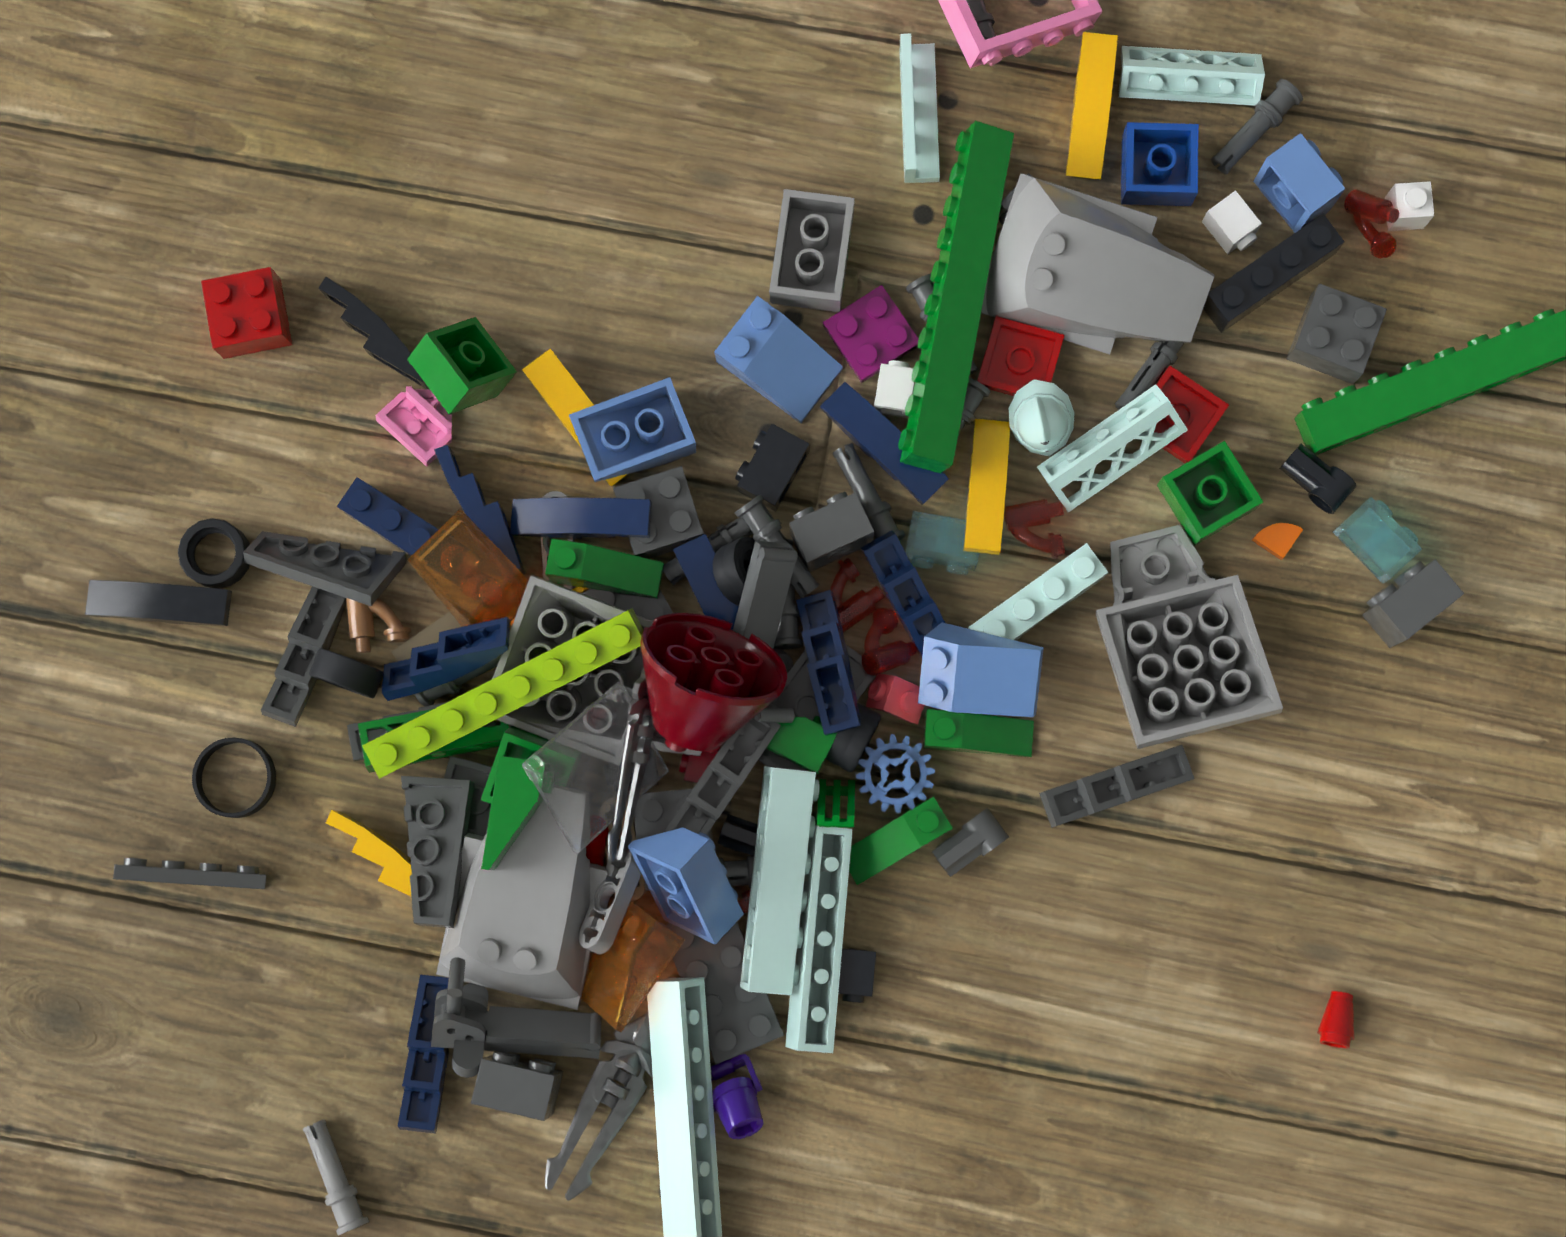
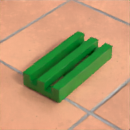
M819 779L817 826L854 827L855 780H848V786H841V780H834L833 786H826V779ZM826 795L833 796L832 818H825ZM840 796H848L847 818H840Z

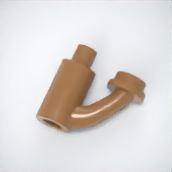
M346 598L350 640L356 641L357 653L371 652L370 639L375 638L373 614H377L388 625L389 629L384 630V635L387 636L389 643L409 640L411 628L403 627L401 621L385 602L377 599L372 606H368Z

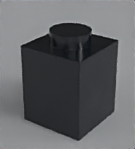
M842 948L838 992L843 994L842 1001L864 1003L865 996L872 997L876 951Z

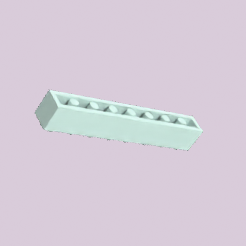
M704 977L666 978L648 981L646 985L664 1237H722Z

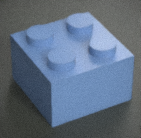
M1301 133L1268 156L1253 181L1294 233L1320 215L1327 214L1346 189L1343 186L1340 174L1334 168H1329L1321 159V153L1316 144L1311 140H1306Z

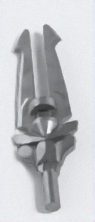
M644 666L641 670L640 678L634 683L632 689L633 698L628 710V720L631 722H629L627 736H625L623 743L625 749L614 824L608 833L607 854L609 861H614L633 763H635L617 861L623 862L629 849L628 845L633 837L631 825L646 765L648 764L649 751L654 734Z
M648 1011L632 1023L620 1024L613 1032L616 1039L606 1041L600 1048L601 1051L612 1053L614 1056L609 1061H599L579 1103L560 1153L556 1157L547 1159L545 1187L547 1190H551L599 1103L601 1102L612 1109L565 1194V1198L568 1201L578 1196L593 1183L590 1178V1171L615 1138L647 1089L642 1079L644 1072L646 1071L653 1078ZM613 1079L621 1082L624 1087L614 1082Z

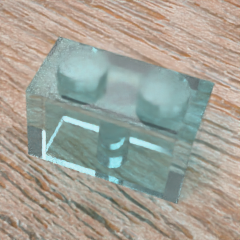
M1370 497L1332 532L1383 584L1397 574L1422 548L1417 544V536L1409 528L1401 527L1392 518L1393 513L1385 503L1380 500L1375 501Z
M913 511L906 547V555L911 560V564L920 568H932L933 564L947 566L946 571L961 575H967L968 570L975 571L979 553L963 551L966 520Z

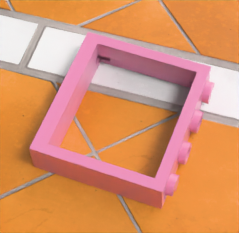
M938 0L970 69L988 63L990 66H993L1000 62L1003 57L1012 54L1015 57L1023 56L1034 47L1042 44L1045 47L1053 46L1064 37L1075 34L1076 37L1082 36V32L1094 28V23L1102 13L1097 0H1071L1075 8L1073 11L985 40L966 0Z

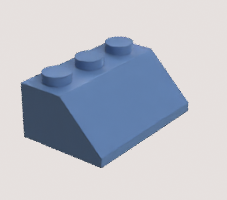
M682 827L634 840L628 845L665 921L716 945L743 916V911L737 900L738 894L731 887L726 877L727 870L715 853L714 842L706 834L701 832L697 834Z

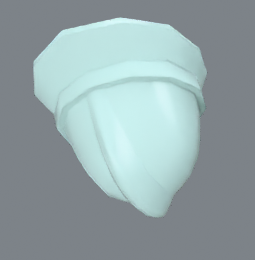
M1033 379L1016 392L1008 408L1009 425L1016 440L1031 453L1050 457L1066 445L1074 429V410L1069 396L1054 383Z

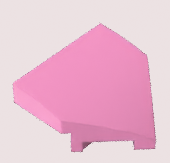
M406 386V392L399 393L376 414V421L426 467L437 458L434 449L445 445L449 446L452 442V414L449 415L430 389H413L412 386Z

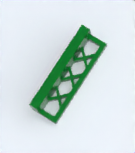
M433 709L358 723L361 746L369 742L367 731L384 729L389 732L393 730L391 727L403 725ZM501 721V725L486 728L482 726L408 765L497 748L500 746L503 734L509 726ZM362 747L364 763L367 771L369 773L375 772L367 754L365 753Z

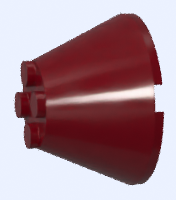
M693 613L662 615L655 618L650 627L644 628L640 644L652 721L658 733L666 739L665 745L676 752H684L686 749L717 753L724 742L780 696L787 682V670L782 659L767 643L754 634H751L748 639L730 630L732 623Z

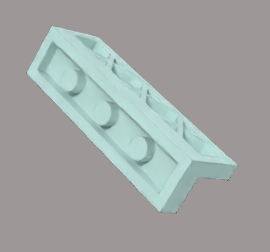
M911 33L900 34L899 54L904 183L939 182L935 43L911 44Z
M1122 46L1121 48L1122 69L1118 90L1119 97L1255 106L1261 99L1265 78L1261 54Z
M1155 384L1041 463L1037 468L1063 506L1070 512L1188 431L1171 402ZM1169 415L1175 425L1163 433H1154L1156 423ZM1133 439L1142 440L1140 449L1133 454L1124 453L1127 443ZM1103 460H1112L1111 467L1104 474H1094L1098 463ZM1072 481H1082L1080 490L1069 498L1061 490Z

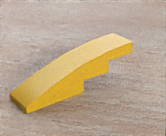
M1082 32L1066 176L1101 180L1118 35Z
M549 348L521 370L581 448L569 414L594 406V404ZM627 474L605 480L612 487Z
M975 418L963 551L1000 555L1009 455V422Z
M331 810L325 823L358 838L351 852L384 867L378 881L411 897V859L374 830L340 811Z

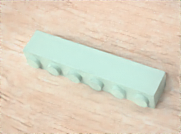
M764 766L740 987L748 992L792 995L793 986L798 984L799 965L795 964L797 949H801L803 943V928L799 927L801 912H804L807 906V891L803 890L805 875H808L811 869V854L807 853L809 838H813L815 832V817L811 816L813 801L816 802L819 795V781L815 779L816 772Z
M815 825L814 836L809 838L807 853L811 854L810 873L805 875L803 890L807 891L806 910L801 912L799 927L803 928V943L801 949H797L795 964L799 965V980L797 986H793L792 995H790L785 1044V1047L797 1051L833 1053L852 841V829L819 827Z

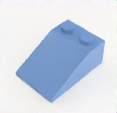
M759 296L754 299L714 351L718 364L799 423L803 422L843 369L840 363L790 319Z
M670 377L569 414L594 482L665 465L696 453L694 436Z
M942 622L924 636L918 704L955 713L1034 717L1037 710L1044 647Z

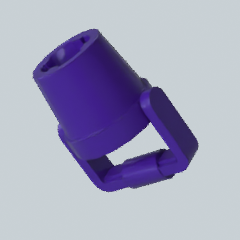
M746 1054L738 1055L711 1066V1081L727 1076L745 1065L752 1080L747 1077L733 1078L719 1084L712 1090L713 1110L717 1113L726 1132L732 1139H743L752 1136L764 1124L757 1100V1092L763 1090L755 1068Z

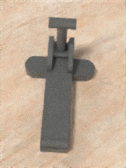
M755 540L733 631L748 639L751 634H754L767 643L782 659L788 674L793 667L792 658L783 649L773 647L794 565L797 560V551L793 550V547L788 543ZM772 702L755 716V720L757 722L792 723L794 720V710L792 708H778Z
M459 957L451 959L448 989L441 990L436 995L431 1047L454 1048L452 1067L457 1075L465 1078L477 1075L484 1051L599 1059L601 1014L490 1006L489 1011H487V989L484 986L472 983L463 986L466 962Z

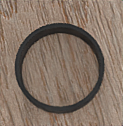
M224 738L213 742L201 752L193 768L192 785L197 799L210 812L223 817L242 818L258 812L268 803L276 786V769L272 758L260 745L242 738ZM233 743H244L254 748L264 760L267 769L266 787L259 800L248 809L236 813H226L217 809L207 799L202 786L203 770L210 756L221 747Z

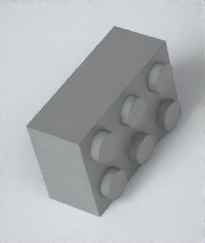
M784 189L769 289L770 304L840 312L855 198Z

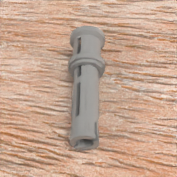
M326 1120L318 1121L311 1126L303 1128L328 1195L325 1196L326 1206H331L339 1226L336 1230L337 1235L339 1236L369 1223L368 1217H363L355 1196L358 1193L357 1188L353 1184L349 1185L326 1126Z

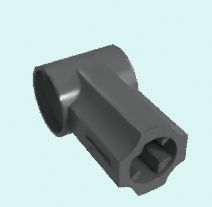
M988 807L961 826V831L948 838L932 851L950 877L981 854L982 856L986 855L1009 838Z

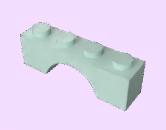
M1086 543L970 625L968 629L1016 641L1050 614L1076 599L1101 581L1108 571Z

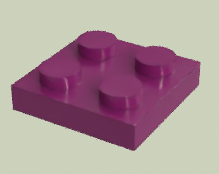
M882 285L823 322L824 329L861 383L880 372L881 363L888 364L889 361H897L918 347L919 338Z

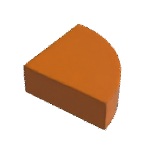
M1276 523L1263 528L1253 537L1252 541L1282 560L1303 529L1289 523Z

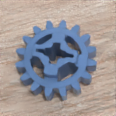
M891 734L888 744H884L880 738H877V749L875 751L870 747L864 749L865 753L869 756L868 760L859 759L858 765L865 768V771L856 774V779L865 780L866 783L859 791L861 794L867 792L872 794L868 802L870 805L877 801L882 802V812H885L889 805H894L896 814H900L903 804H906L912 810L915 808L913 801L915 798L923 802L926 800L922 789L933 788L934 784L926 780V777L934 774L935 769L926 768L925 765L932 757L930 754L924 756L919 754L922 748L921 743L916 744L913 748L909 746V736H905L902 743H897L895 734ZM890 750L905 752L901 758L891 759L882 754ZM904 761H907L901 774L905 780L900 782L896 779L892 783L890 782L887 787H884L889 776L886 768L890 766L895 769L898 765L901 766ZM915 761L920 771L918 784L911 778L910 767ZM873 764L880 770L881 781L876 787H874L871 780V767ZM902 789L908 794L902 798L886 797L890 790Z

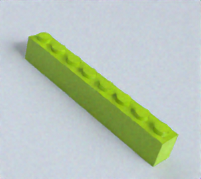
M633 608L383 734L362 745L380 779L640 647L644 629Z

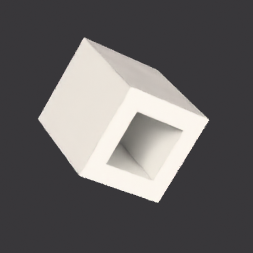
M1431 181L1394 184L1385 196L1388 231L1424 229L1434 217Z
M1236 190L1209 209L1202 220V223L1227 254L1236 248L1243 251L1257 240L1255 234L1262 224Z
M895 360L889 361L888 364L881 363L874 407L881 414L909 418V416L905 415V407L908 398L913 393L914 382L911 380L913 368H909L910 365L908 363Z

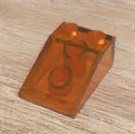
M460 509L408 559V562L462 627L508 617L511 622L516 617L528 580Z
M631 900L610 949L603 954L592 952L581 999L621 1033L685 939L650 911Z

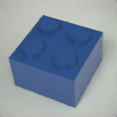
M1127 122L1122 135L1121 205L1192 206L1198 194L1199 124Z

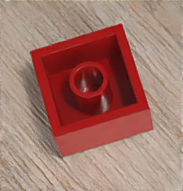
M271 267L201 281L212 349L223 359L292 345L281 278Z

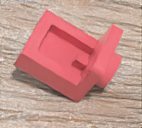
M878 673L868 689L866 707L883 711L911 724L918 725L925 705L918 704L919 686L897 676Z

